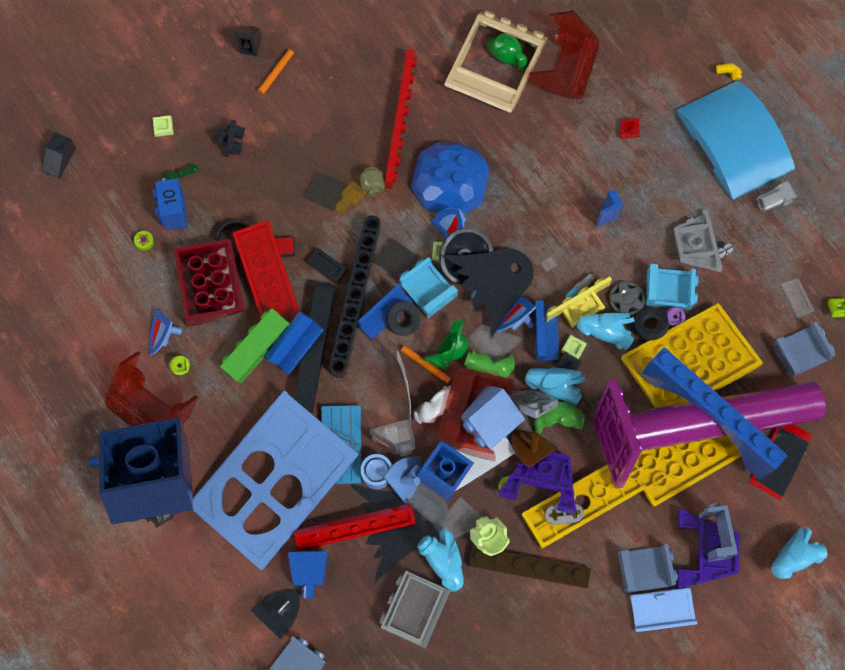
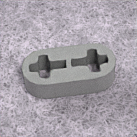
M576 504V512H579V514L576 516V519H573L572 515L566 516L565 512L557 511L558 505L549 507L545 513V520L550 525L577 523L583 517V509L578 504ZM552 510H554L556 514L562 513V516L557 517L556 521H553V518L549 517V515L552 513Z

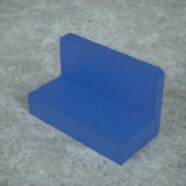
M615 189L607 193L603 204L604 209L601 210L596 222L598 227L616 220L620 214L623 204Z

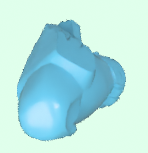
M629 313L588 314L578 319L577 328L587 336L592 335L599 340L616 344V347L620 350L622 348L627 350L631 346L634 337L631 336V332L626 330L623 325L635 321L634 317L630 318Z
M533 368L527 372L525 382L532 389L538 388L545 394L562 400L564 403L576 406L582 394L579 392L580 389L575 387L574 384L585 382V375H582L581 371L565 368Z
M800 527L779 551L771 566V572L776 578H790L792 573L801 571L813 563H822L827 558V549L823 544L818 542L808 543L812 534L809 528L802 529Z
M441 529L440 542L434 536H425L417 545L420 549L419 553L426 557L433 571L442 579V585L446 589L451 590L450 592L458 591L463 586L464 577L461 568L462 560L452 531L449 532L448 529Z

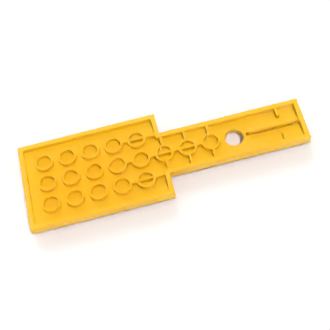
M729 436L645 450L640 453L623 488L615 489L608 465L573 484L574 499L579 495L587 496L590 500L589 508L583 510V517L579 522L562 525L547 524L545 513L549 507L558 505L561 492L523 512L521 515L539 546L543 549L641 491L644 492L654 508L741 457V454ZM552 510V513L549 515V517H552L553 520L556 521V518L561 516L562 513L556 514L555 511ZM575 512V515L566 513V516L572 515L573 519H576L579 512Z

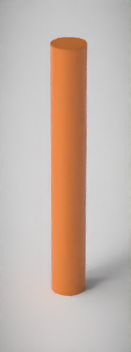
M291 49L287 50L258 89L259 93L264 95L293 56L294 52Z
M406 345L403 346L401 349L402 353L446 384L450 382L451 377L430 362L423 361V357Z

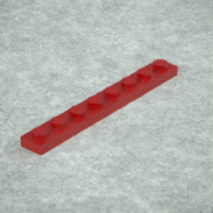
M407 49L385 177V188L392 189L393 183H397L398 172H395L396 166L400 165L401 155H398L399 149L402 150L404 141L401 138V133H405L406 122L403 121L404 116L408 117L409 106L406 103L407 100H411L412 89H409V85L414 82L415 73H412V68H416L417 57H414L415 50Z

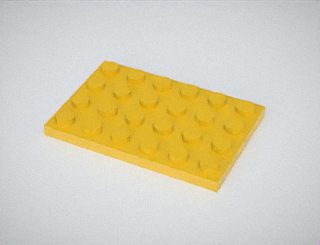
M719 303L668 330L662 338L650 340L621 357L655 408L689 402L671 391L655 388L640 375L663 347L714 391L721 389L763 364L762 360Z

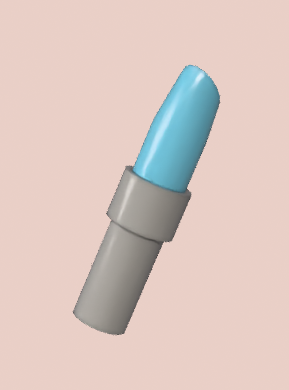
M592 274L587 275L566 294V297L572 296L574 298L580 290L595 279Z

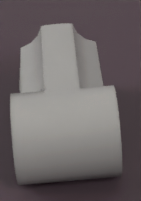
M789 181L775 187L774 190L758 196L757 200L758 206L765 212L779 205H788L798 197Z

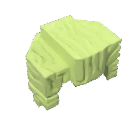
M487 516L485 518L482 517L476 520L475 529H470V540L483 553L493 556L503 552L509 544L507 527L498 517L491 520Z

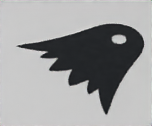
M501 249L473 255H442L450 262L463 267L457 273L470 276L462 284V288L472 291L477 290L472 305L480 306L487 304L484 309V317L491 314L490 334L492 338L506 313L531 284L533 279L531 261L523 252L515 249ZM513 263H518L521 266L520 273L515 274L512 272L511 265Z
M351 484L357 493L369 501L368 503L361 504L368 511L376 512L406 505L396 492L379 491ZM414 493L407 504L411 503L416 524L370 535L367 544L382 545L375 554V559L383 557L375 582L398 561L417 549L418 543L425 536L436 537L445 525L446 513L438 499L429 494ZM424 510L432 512L433 518L431 521L425 522L422 520L421 513Z

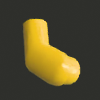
M733 63L716 65L717 74L729 73L734 81L742 78V70Z

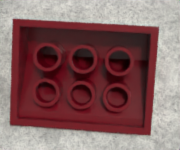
M231 239L174 248L188 327L207 324L244 311Z

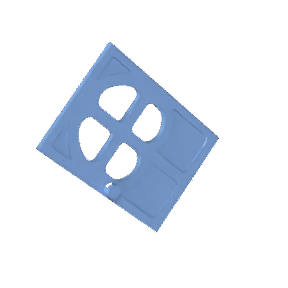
M284 390L193 497V511L262 571L359 454ZM256 451L269 453L275 462L274 470L262 484H258L242 470L243 462L251 453ZM285 475L296 476L301 482L303 489L301 499L291 509L284 507L271 495V489ZM235 477L251 491L252 495L235 516H228L223 510L222 495L227 481ZM260 503H265L280 516V524L275 529L264 534H249L243 526L245 520Z

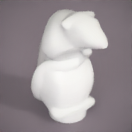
M443 386V389L438 391L430 402L426 401L419 405L417 409L411 411L412 418L419 424L422 422H435L438 416L449 413L455 408L457 399H459L457 390L452 386Z

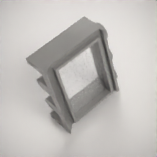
M405 571L404 575L400 574L396 585L399 586L396 594L392 592L387 603L391 606L388 612H383L379 623L382 624V630L426 649L451 590Z

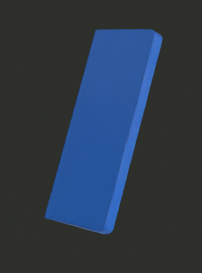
M398 284L358 321V328L372 341L387 327L386 314L393 304L401 301L413 303V301L402 291V286Z
M536 301L535 306L537 308L534 309L536 361H558V318L556 316L548 322L544 320L547 314L546 311L554 305H544L543 301Z
M300 311L266 354V359L278 365L289 375L323 332V328L312 317Z

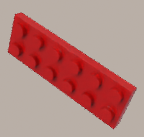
M267 220L233 232L260 317L265 311H270L273 308L291 323L300 310L270 221Z

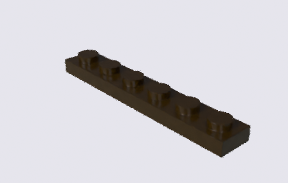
M472 546L468 566L585 589L588 588L591 568L508 552H500L489 556L476 546Z

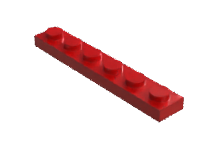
M410 503L295 530L294 536L298 551L416 523Z

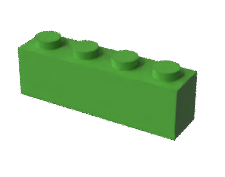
M273 308L263 313L261 316L262 320L257 325H253L248 331V336L245 339H241L235 345L236 349L232 354H227L222 360L223 364L220 367L239 383H242L265 358L269 350L290 325Z

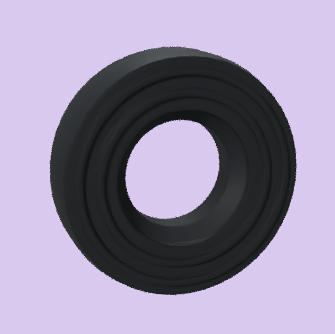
M397 302L387 311V326L396 335H410L420 325V312L410 302ZM401 311L407 312L410 316V322L406 326H401L397 323L396 317Z
M657 308L643 309L634 319V329L637 335L645 340L660 339L667 333L669 328L667 315ZM649 319H655L659 322V325L654 329H648L644 326V323Z

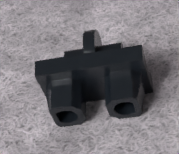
M231 119L226 132L225 127H220V131L214 132L213 138L218 140L217 145L223 146V142H225L222 155L224 157H228L230 154L240 155L242 151V144L233 141L234 138H243L245 128L236 125V120Z

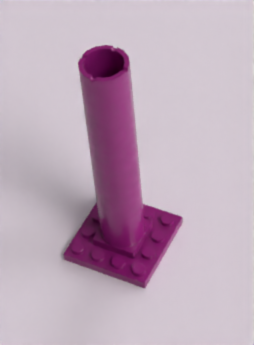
M617 380L608 381L592 419L615 489L623 488L642 451L728 436L713 419L691 402L629 412V408L623 400L622 388L618 386ZM816 382L722 397L759 431L818 421L824 417L826 409L824 394L821 393V388Z

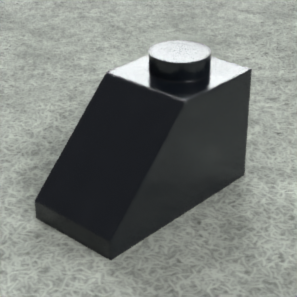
M242 26L236 32L240 54L258 56L262 39L260 29L255 26Z
M54 132L45 150L43 173L60 179L76 150L72 139Z

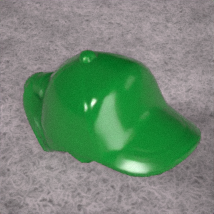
M504 33L491 37L488 40L487 47L490 53L505 64H518L519 70L525 73L528 61L526 56L522 54L520 42L515 37Z
M456 320L452 324L450 334L446 336L444 343L438 347L436 355L426 356L423 361L430 362L437 368L446 369L453 360H458L467 353L469 340L462 334L463 320Z

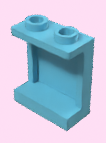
M430 257L418 261L415 264V268L411 271L406 270L403 272L399 279L402 289L427 319L456 298L458 293L454 285L450 286L432 265Z
M650 264L647 270L645 305L691 310L698 299V293H695V286L698 285L699 276L696 275V269H691L689 272L659 269L658 264Z

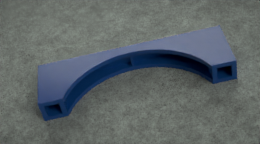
M665 347L658 352L641 372L640 375L655 388H662L685 398L713 419L739 450L744 467L759 480L776 470L788 456Z

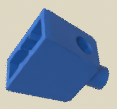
M327 551L288 552L293 585L295 587H302V598H315V587L323 586L328 560Z

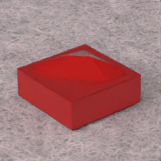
M639 118L621 120V138L640 137L641 120Z

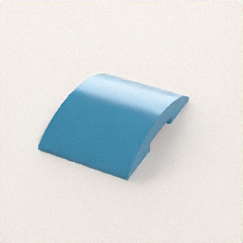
M739 80L676 110L694 141L698 140L715 167L713 171L731 200L747 194L795 169L787 144L772 116L758 97Z

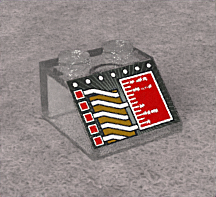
M409 419L370 430L371 441L395 455L406 456L411 454L412 450H415V440Z

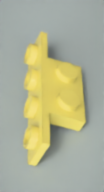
M602 277L591 288L585 287L578 292L579 295L574 298L572 296L566 298L562 305L558 307L556 305L552 306L546 311L547 314L544 320L548 322L563 313L571 327L574 328L577 326V321L581 316L600 313L605 309V306L596 293L610 285L611 277L606 279Z

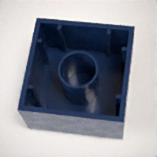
M180 417L100 432L99 494L111 525L193 510L190 449Z

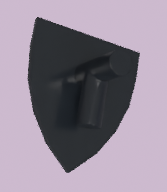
M284 590L271 594L252 610L279 639L289 631L298 615L300 605L299 590Z

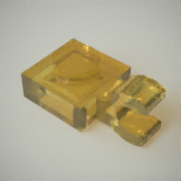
M353 181L341 193L343 199L337 203L336 211L342 215L349 205L355 208L367 196V192L362 191L361 187Z

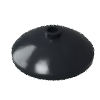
M463 228L452 232L444 240L439 254L440 266L444 274L451 281L461 285L470 276L457 273L463 267L450 262L442 255H460L462 252L464 255L493 252L489 239L482 232L471 228Z

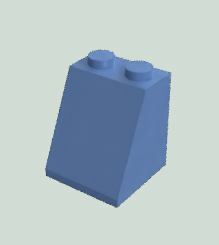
M486 386L461 416V419L464 421V428L475 436L474 441L480 448L489 450L495 447L525 420L505 390L492 386Z

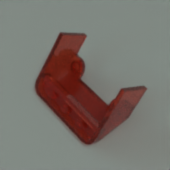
M574 10L550 13L549 17L558 26L556 40L562 46L555 69L530 72L529 75L544 91L573 100L581 99L584 96L599 50V39Z
M139 351L117 365L105 397V405L129 426L180 417L183 426L189 419L198 397L194 395L184 404L176 403L170 408L144 388L145 376L136 367L141 354Z
M467 368L458 369L454 374L439 426V439L466 455L495 462V451L481 448L474 441L475 437L467 434L461 416L486 386L503 388L504 390L514 392V380Z

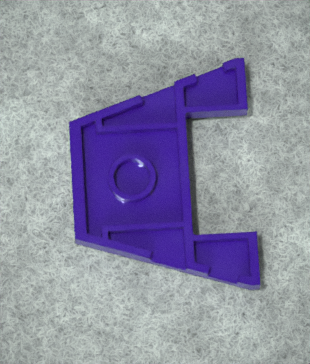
M553 452L530 468L520 461L517 469L509 476L506 484L499 490V497L512 500L517 499L521 483L561 492L557 511L573 515L576 512L570 455Z
M679 510L678 528L699 530L698 571L677 570V589L738 574L739 533L733 531L737 555L729 559L709 562L707 554L715 549L722 548L717 524L687 513L685 510Z

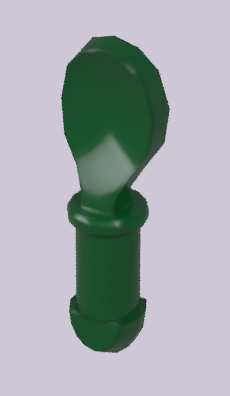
M191 165L187 168L179 169L178 172H165L161 176V181L183 178L189 174L196 173L198 166Z

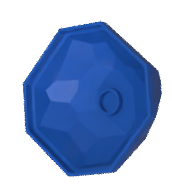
M440 141L419 153L410 189L426 210L440 212L446 208H457L465 215L482 205L490 168L477 149L461 143Z

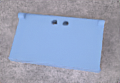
M690 587L630 595L636 632L697 624Z

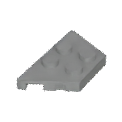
M704 210L699 217L695 219L692 217L686 223L674 228L673 233L681 263L718 272L722 271V264L708 210Z
M538 390L512 391V395H508L522 414L533 418H539L558 407L557 398Z

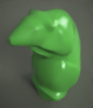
M473 350V352L469 351L464 366L468 367V372L475 376L499 380L505 379L515 368V360L513 354H510L507 358L492 361L488 355L476 354L475 350Z
M558 402V407L539 418H534L535 432L541 434L544 427H551L555 423L565 427L582 429L585 414H582V410L574 405Z

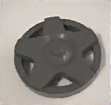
M621 282L610 293V306L616 313H629L630 316H634L642 310L645 304V294L637 284ZM619 288V293L614 294V292ZM614 303L620 305V310L614 305ZM630 308L636 309L633 312H628Z

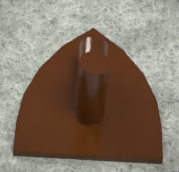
M525 430L512 431V448L519 460L528 468L557 450L555 445L537 432L531 433Z

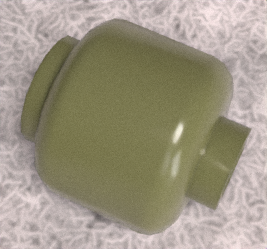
M376 167L364 169V172L360 175L362 191L369 196L379 195V192L385 188L383 172Z

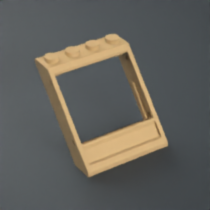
M485 10L478 14L444 85L511 113L518 103L547 41V37L540 31H530L523 24H513L510 19L505 17L498 18L494 16L493 12ZM480 25L484 27L489 26L510 34L537 48L517 90L461 67Z

